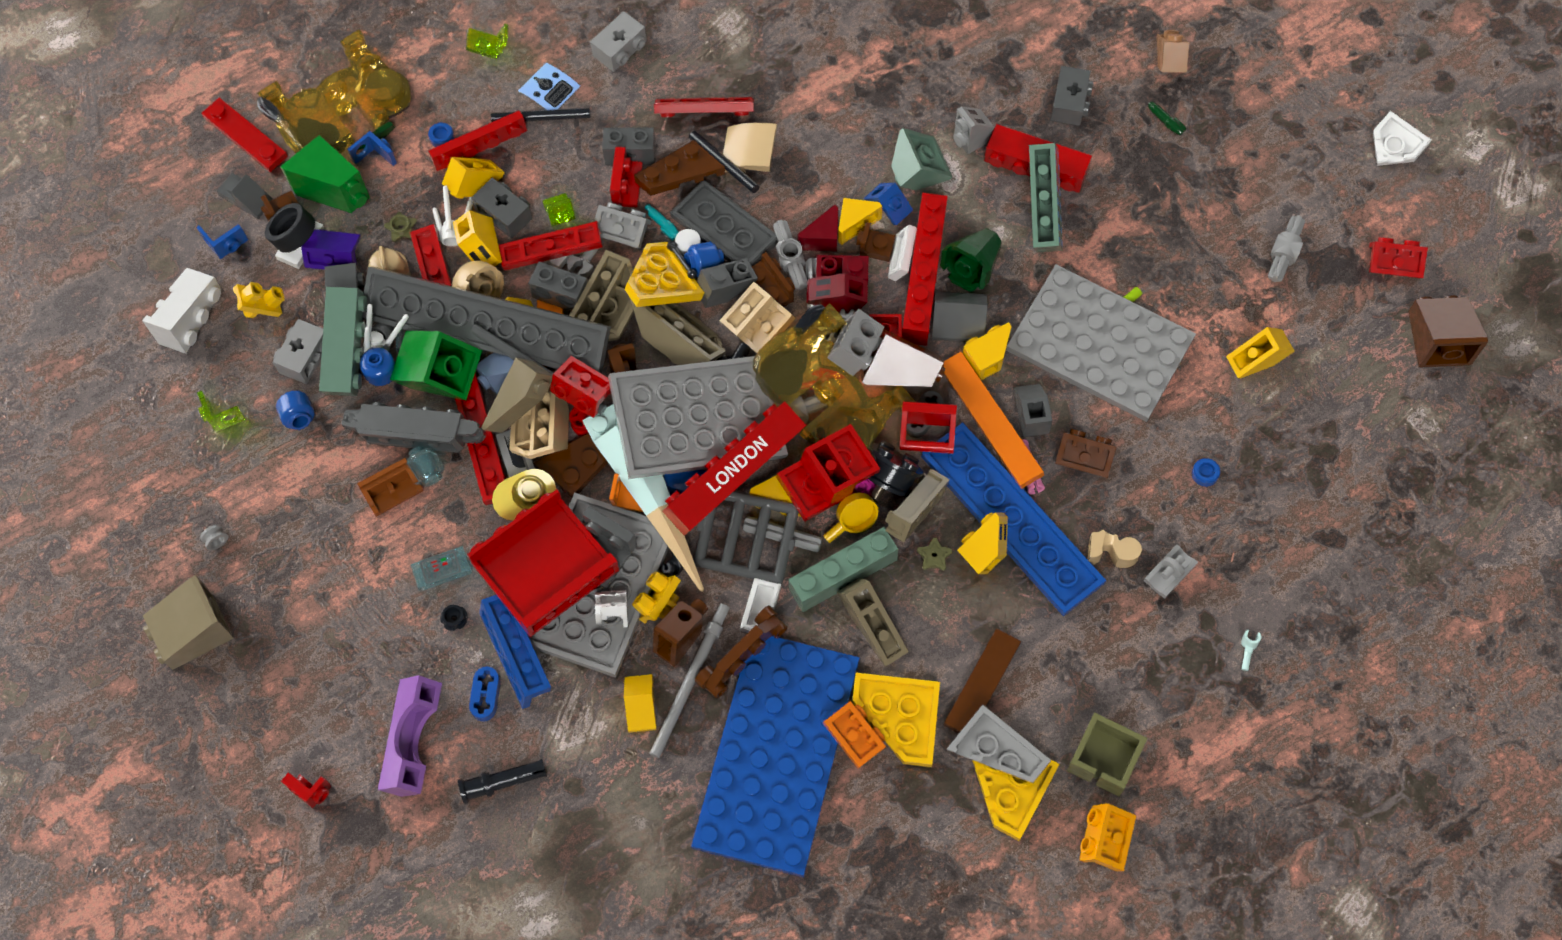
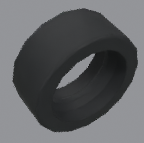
M299 203L288 204L271 217L266 225L265 237L282 253L295 251L312 235L316 224L315 218Z

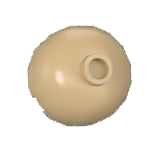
M471 261L458 269L453 278L452 286L500 298L504 279L501 271L497 270L493 265L484 261Z

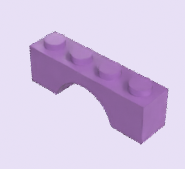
M419 675L400 679L378 786L379 791L400 797L421 794L426 765L420 761L418 743L423 726L428 718L437 711L442 683Z

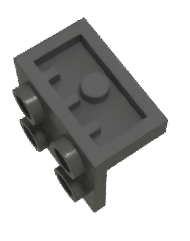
M589 506L583 513L585 527L608 554L611 553L615 557L620 570L637 547L635 534ZM618 572L600 586L607 588Z

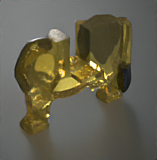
M360 29L340 41L350 66L326 77L317 88H303L301 92L293 94L288 100L285 98L280 84L275 81L257 93L259 97L257 106L260 112L268 119L276 122L284 141L295 153L299 152L318 135L340 154L355 143L351 132L338 117L347 114L354 107L359 110L374 130L409 107L411 90L408 80L404 75L389 69L379 55L372 54L365 48L366 41Z
M830 303L826 307L814 305L808 308L795 326L769 340L757 352L753 359V370L756 373L755 379L762 392L777 407L784 401L791 406L811 388L814 389L817 399L821 403L827 404L828 408L799 433L802 438L811 444L852 424L869 450V446L885 428L886 421L895 411H902L903 401L915 402V400L902 386H896L893 390H887L877 397L869 398L855 375L852 376L827 358L834 343L833 341H827L825 336L838 332L845 325L846 321Z

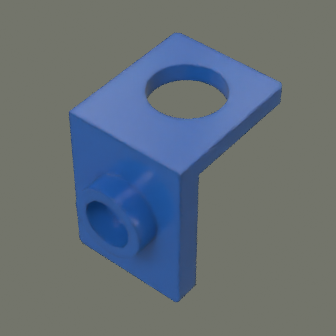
M371 131L348 148L354 164H357L373 150L378 152L392 166L397 164L390 144L384 138L379 139ZM365 144L364 150L361 153L356 154L358 148L361 145Z
M880 183L864 197L865 201L880 202L882 209L893 225L899 224L913 211V208L896 183Z
M239 224L215 241L211 240L200 225L196 227L203 240L220 260L229 253L235 252L239 246L248 241L246 234Z

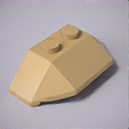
M551 383L543 399L511 425L509 450L512 453L533 459L568 449L569 407L565 400L559 399L550 391Z

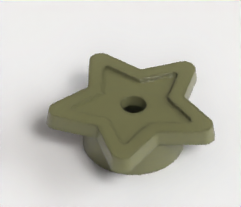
M397 212L390 222L384 224V227L392 232L391 240L395 242L402 237L411 238L410 232L417 220Z
M933 538L929 546L918 547L917 552L923 557L922 569L939 568L945 571V559L952 553V549L941 547L937 538ZM936 553L937 557H933L932 554Z

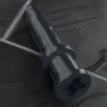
M539 759L538 761L494 774H489V772L486 773L485 771L481 773V776L465 781L461 778L457 781L461 798L465 805L469 803V800L485 795L489 798L495 794L494 791L541 777H547L543 760Z

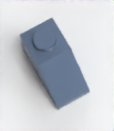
M493 352L477 365L476 370L480 374L477 377L479 383L485 390L490 388L498 394L514 360L508 356Z

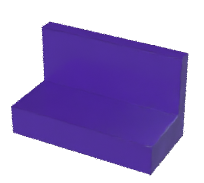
M314 229L310 238L301 246L304 267L325 270L326 266L356 263L357 265L355 249L361 239L360 234Z

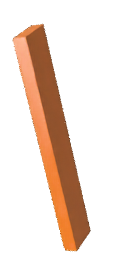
M959 352L945 360L943 363L944 368H946L944 376L1020 489L1043 477V470L963 353Z

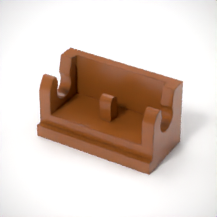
M406 458L357 483L376 517L424 491Z

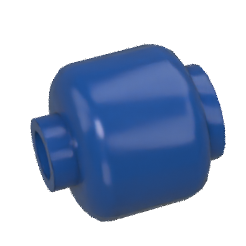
M704 242L691 245L687 253L684 254V259L691 269L697 271V277H699L701 270L723 264L724 255L722 250L718 249L713 242Z
M372 348L366 351L360 359V368L365 379L375 386H384L392 382L390 377L395 365L392 354L383 348Z
M289 391L277 400L276 410L281 423L286 428L304 429L314 419V408L309 397L304 392Z

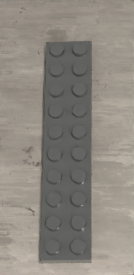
M368 267L364 296L367 297V305L372 304L373 306L372 321L396 327L402 317L407 314L409 318L402 329L409 331H440L478 349L505 355L470 332L472 327L477 324L541 365L558 369L570 356H573L602 374L611 326L377 267ZM367 309L363 311V319H366Z

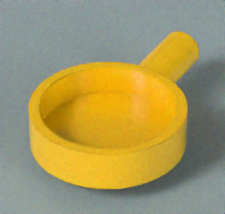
M854 493L844 498L836 511L839 522L823 535L824 538L831 543L845 530L850 533H860L869 529L876 522L879 513L872 497L865 493Z

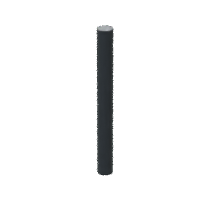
M590 108L521 112L524 121L591 118ZM514 112L491 113V122Z
M696 131L690 133L689 139L691 141H696L749 191L756 193L759 190V185L700 134Z

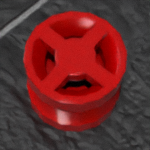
M574 407L570 411L569 420L573 432L582 437L589 433L582 420L590 416Z

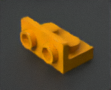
M1109 803L1093 805L1087 815L1088 824L1085 837L1080 845L1081 854L1079 860L1085 863L1095 862L1116 872L1124 871L1137 815Z

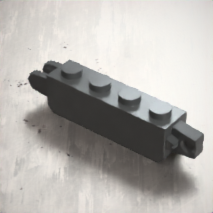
M374 402L372 405L362 404L359 410H345L341 424L345 429L358 432L368 444L454 453L461 451L465 443L480 444L486 438L485 431L479 428L480 425L476 421L466 420L461 412L453 409L443 412L436 411L430 407L412 409L406 405L390 407L383 403Z

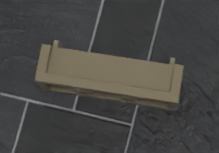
M932 468L928 474L923 473L918 481V485L895 511L890 510L885 521L889 525L886 528V532L905 542L941 500L950 479Z

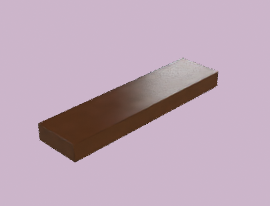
M996 628L945 720L944 726L960 733L981 706H987L1019 648L1020 640Z

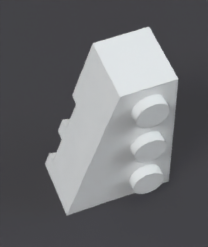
M186 268L169 288L172 293L165 301L160 299L156 303L158 308L151 317L146 315L142 320L158 344L186 354L190 346L195 344L197 334L202 324L207 322L209 312L213 304L219 300L222 290L215 277Z

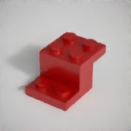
M849 424L805 448L801 460L778 472L776 478L805 522L840 503L844 498L852 494L857 484L879 473L881 468L852 424Z

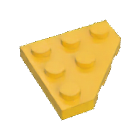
M668 242L647 243L624 290L636 307L702 300L704 291L695 279H690L687 276L686 269L674 252L667 249Z
M856 673L853 704H858L865 711L868 717L866 720L873 728L879 729L885 738V743L903 764L932 767L940 682Z
M972 760L993 827L1020 841L1059 764L1051 760L1035 782L1030 783Z

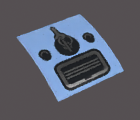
M545 63L518 91L536 101L546 110H558L580 85L556 67Z

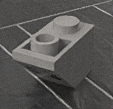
M961 106L957 109L953 138L959 148L962 147L967 154H970L988 144L995 127L981 109Z

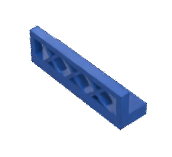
M496 595L482 599L479 612L521 708L530 707L532 698L551 690L550 683L527 633Z

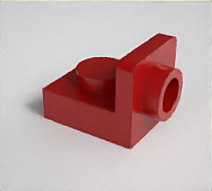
M289 772L281 780L291 792L312 809L316 804H321L328 797L329 789L331 788V784L322 776L314 785L302 775L295 778Z

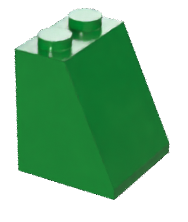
M320 135L280 166L293 193L298 197L349 213L362 207L370 198L360 172Z
M406 331L390 380L410 389L466 400L482 350L440 331Z

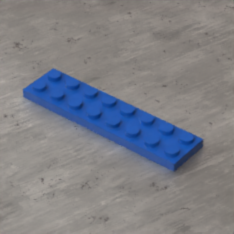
M963 422L955 429L954 454L922 452L921 458L930 468L950 479L947 487L979 523L991 512H1003L1008 516L1007 554L1063 617L1106 583V579L1024 489H1020L1014 478ZM950 432L937 442L949 443Z

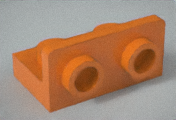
M850 701L826 719L823 725L859 769L884 750L886 747L883 743L885 738L878 728L874 727L872 729L865 719L868 717L865 711L858 704L854 706Z

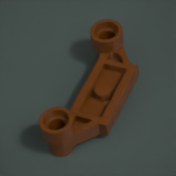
M770 605L766 606L755 617L754 622L757 625L716 664L717 667L715 669L711 665L703 668L696 676L695 682L702 689H707L718 699L728 689V686L725 684L732 674L734 676L739 674L746 666L745 661L752 654L755 656L763 650L766 645L765 641L771 636H774L776 639L781 637L788 626L777 617L778 613Z

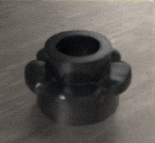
M449 605L442 611L440 621L444 624L445 629L455 631L456 629H462L466 625L468 614L463 607ZM453 616H456L457 619H456V620H452V617H453Z

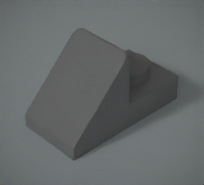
M231 173L217 190L220 197L257 219L263 214L260 208L264 206L261 197L265 195L268 201L273 200L248 175H244L241 178Z

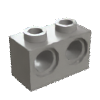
M858 309L845 322L827 358L852 376L860 369L866 370L873 360L871 356L872 351L874 352L883 340L880 335L884 326Z

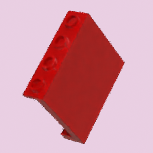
M557 489L552 493H546L541 496L537 504L530 509H524L519 512L515 520L507 526L502 525L497 528L493 536L485 542L481 541L475 544L467 554L471 565L529 637L533 636L620 571L615 557L611 553L608 554L561 499L560 492Z

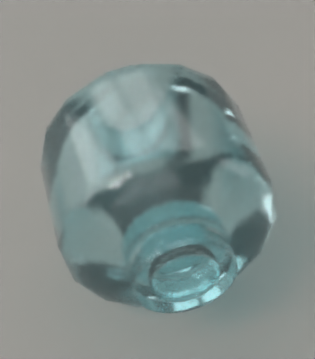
M418 446L408 453L410 457L407 459L406 465L418 480L415 483L416 485L429 487L443 478L442 473L445 466L435 449H424L423 446Z

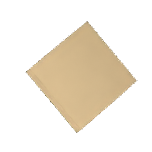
M746 123L729 126L723 155L744 173H746V169L770 172L777 124Z
M753 282L720 319V322L760 356L767 352L796 318Z

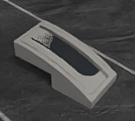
M511 430L496 434V438L508 476L512 477L535 467L532 459L514 454L509 450Z

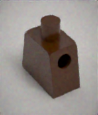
M695 599L690 606L684 601H680L654 628L653 652L675 667L701 634L703 615L708 610L707 605L700 599Z

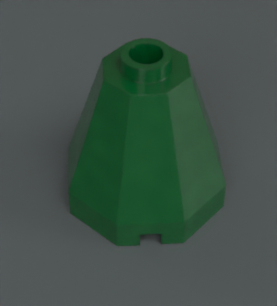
M988 228L979 230L948 244L942 250L940 266L943 271L946 269L949 271L950 275L948 278L951 283L968 292L975 291L978 287L979 290L984 289L990 282L1002 241L993 230Z

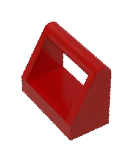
M903 401L900 450L954 454L957 405ZM907 424L950 426L949 443L906 440Z

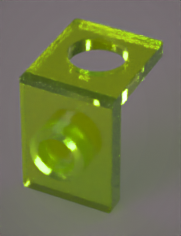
M504 23L496 36L468 28L466 51L497 60L507 45L508 24Z
M566 193L542 201L551 227L575 220L572 202Z
M203 391L197 392L202 405L198 407L199 413L203 421H208L215 432L245 420L238 406L215 415L210 401ZM229 415H236L230 420L223 421Z

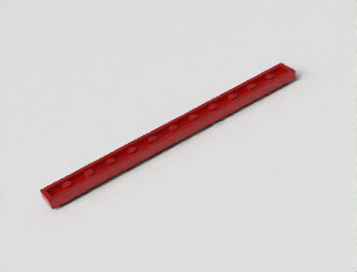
M431 224L411 231L410 235L422 279L452 286L435 225ZM476 371L467 399L455 398L458 411L462 413L464 418L476 421L480 425L479 428H481L488 415ZM485 431L486 438L480 444L467 443L481 497L486 506L493 504L494 490L499 483L506 479L495 436L491 431Z

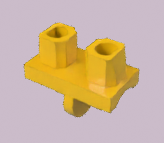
M250 282L247 286L236 284L233 287V291L238 299L237 308L243 311L245 317L255 318L258 314L279 317L282 314L280 304L285 300L282 288L273 286L270 290H266L259 283Z
M658 571L653 572L646 581V585L655 591L653 596L650 597L645 592H642L632 603V606L641 613L639 620L645 624L648 620L656 621L658 617L663 619L677 605L679 596L674 594V591L681 580L676 576L667 577Z

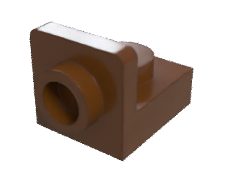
M291 190L271 201H268L265 195L262 196L261 199L264 206L260 208L267 221H269L282 207L291 203H298Z
M866 222L864 231L859 230L856 245H860V256H869V258L890 262L896 235L871 230V223Z

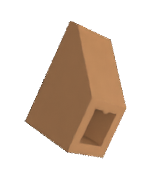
M1164 30V34H1157V56L1160 71L1187 73L1188 40L1182 34H1179L1177 30Z

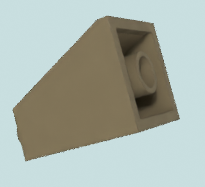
M196 575L189 578L143 615L147 624L143 629L149 640L155 641L157 648L154 649V653L160 664L166 663L172 670L234 639L213 593Z

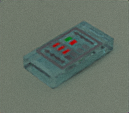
M463 546L410 564L419 591L472 573Z

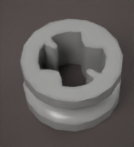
M220 524L208 527L200 535V540L205 543V547L210 551L223 546L229 538L227 533L223 532Z

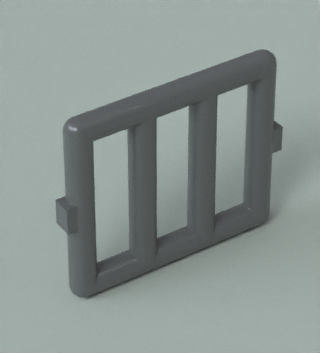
M736 491L732 492L725 499L726 501L734 502L722 559L719 561L706 558L716 513L715 508L698 523L697 531H700L694 556L695 566L745 578H757L782 584L790 551H794L796 541L793 540L799 512L792 503ZM745 505L761 508L748 567L732 563ZM771 510L787 514L774 572L758 569Z

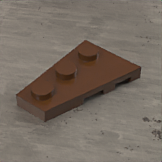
M693 140L635 174L634 178L635 183L652 196L679 188L680 184L694 180L697 183L704 181L705 176L716 174L718 177L724 175L725 167Z
M588 433L569 443L568 449L551 453L533 464L536 469L544 470L550 474L555 481V485L573 498L574 493L579 494L608 462L595 446Z

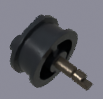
M881 440L880 444L871 443L869 450L881 468L879 473L868 478L876 484L870 495L876 505L885 490L902 497H908L912 492L910 487L916 477L920 478L923 475V470L917 465L919 460L907 453L904 455L895 451L893 445Z

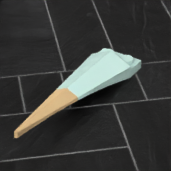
M614 404L607 407L602 415L597 414L594 418L590 416L582 420L595 446L614 472L619 474L624 486L695 585L703 592L704 588L685 536L662 512L668 506L665 500L670 497L663 475L628 479Z

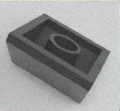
M935 291L932 340L967 342L973 337L980 338L985 335L988 306L987 294Z

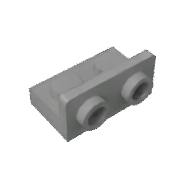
M610 202L607 203V207L598 205L594 222L597 221L599 224L601 237L641 249L647 224L651 225L652 220L645 218L646 213L631 209L630 214L622 212L623 206Z

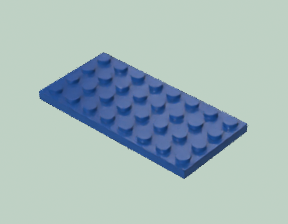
M771 636L765 641L766 645L759 654L755 656L752 654L745 661L746 666L739 674L691 848L804 878L838 746L837 741L823 725V722L849 702L860 657L783 638L776 639L774 636Z

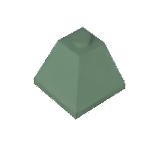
M905 128L899 131L891 167L895 174V180L900 187L917 191L948 181L953 177L935 137Z

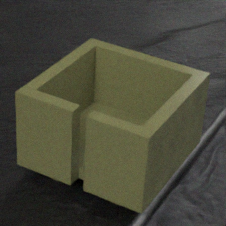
M1094 712L1067 771L1088 782H1091L1092 778L1098 780L1096 786L1120 797L1148 738Z

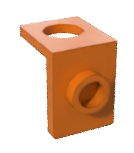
M615 473L609 497L612 506L643 512L620 480L619 474Z

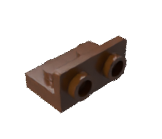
M767 252L761 254L762 261L752 266L758 278L755 283L783 307L794 302L795 286L788 276H783L781 267L774 257L771 259Z
M633 343L627 345L619 344L607 350L610 373L637 370Z
M1070 428L1069 433L1064 432L1055 464L1108 478L1116 451V446L1111 445L1112 439L1096 436V440L1085 438L1086 432Z

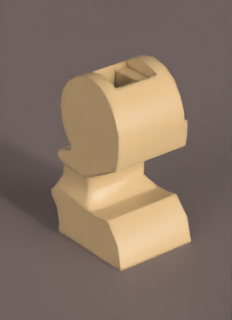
M1104 530L1092 532L1088 544L1087 560L1092 565H1095L1100 561L1103 551H1108L1115 567L1128 568L1137 563L1142 551L1141 544L1131 537L1119 540L1118 535L1109 534Z

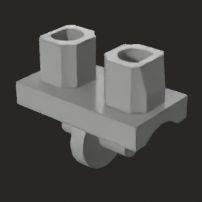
M1176 544L1145 577L1144 582L1165 599L1194 569L1198 561L1188 556Z

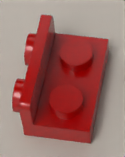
M615 147L610 195L613 204L636 208L639 202L640 186L635 183L634 175L643 170V164L639 161H631V158L627 157L626 147Z
M1378 237V241L1370 242L1369 248H1372L1369 273L1424 278L1428 247H1422L1419 241L1404 240V244H1395L1394 239Z
M570 356L552 376L550 391L559 399L565 400L579 411L593 418L598 414L599 405L611 393L608 377L573 356Z

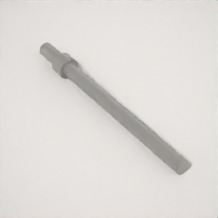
M720 603L712 621L707 623L702 643L651 748L650 755L660 758L695 684V678L701 671L715 639H719L723 631L722 624L730 609L729 606Z

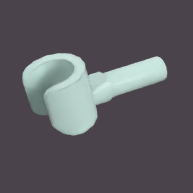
M1246 630L1242 637L1241 644L1245 648L1241 668L1243 671H1248L1253 650L1261 640L1260 632H1258L1255 641L1248 638L1249 630Z

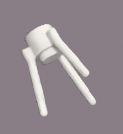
M444 186L443 198L446 221L443 223V226L437 208L434 207L432 211L442 244L457 246L453 226L455 220H451L448 187ZM469 197L465 213L472 210L473 202L471 197Z
M368 304L362 346L363 352L365 353L372 348H383L389 351L391 343L409 316L405 314L388 339L385 340L380 332L372 331L373 306Z

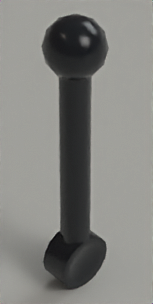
M669 241L667 249L674 252L686 269L687 276L690 279L696 278L697 271L691 269L678 251V244L674 241Z

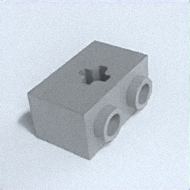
M623 11L590 41L592 56L614 72L620 66L625 65L630 56L644 47L647 42L645 27Z
M300 319L296 321L294 326L290 327L285 342L281 348L276 350L273 358V364L279 374L304 384L308 383L321 361L323 328Z

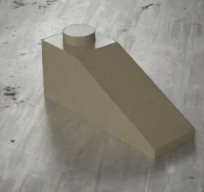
M515 358L481 428L484 431L503 433L543 399L549 389L553 375L534 361Z
M858 578L837 591L850 617L885 667L909 652L869 580Z

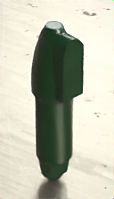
M1148 103L1150 111L1170 131L1177 135H1182L1186 131L1185 125L1176 117H1171L1156 103Z
M387 122L376 128L372 133L379 139L385 138L394 130L395 126L392 122ZM365 144L361 145L358 150L364 149Z

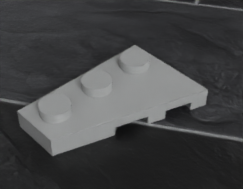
M984 705L981 706L947 748L950 752L1030 783H1034L1051 762L1047 756Z

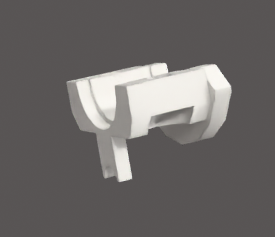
M626 590L595 593L596 624H602V620H607L609 617L618 616L623 619V627H628Z

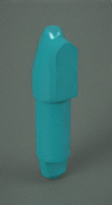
M645 205L648 216L673 241L679 233L676 226L670 220H667L657 209L651 205Z

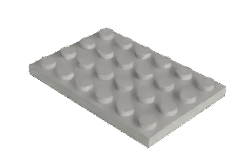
M1056 264L1008 343L1006 351L1147 422L1193 342L1196 333Z
M766 355L610 373L608 379L628 479L707 469L705 465L714 456L717 455L719 458H722L727 453L724 448L732 440L737 438L741 441L746 436L743 431L751 423L756 421L760 424L765 419L762 414L773 404L777 406L775 397L767 395L761 389L756 378L759 366L766 360ZM786 444L769 460L786 458L788 455Z
M574 493L569 508L584 526L586 524L583 513L590 506L634 533L637 547L607 588L598 586L533 636L529 637L534 650L616 678L640 621L641 613L632 606V603L642 592L650 596L652 589L646 585V581L653 572L660 571L669 547L647 516ZM626 590L628 627H623V619L618 616L609 617L607 620H602V624H596L595 593Z

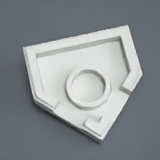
M1391 111L1373 131L1377 166L1414 162L1431 143L1430 138Z

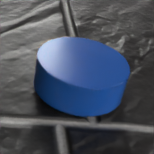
M436 123L428 131L430 142L434 147L454 139L453 130L447 123Z
M1209 458L1198 460L1192 469V478L1200 486H1212L1220 476L1219 465Z

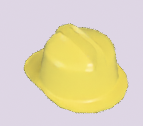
M534 468L520 472L498 484L493 492V507L499 516L513 521L519 512L524 509H530L537 504L541 496L555 491V481L544 470Z

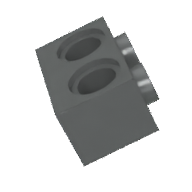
M538 262L528 282L532 298L569 311L573 310L588 283L586 277L542 262Z

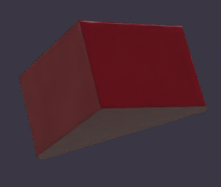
M834 204L797 234V240L800 242L803 251L837 252L838 206Z

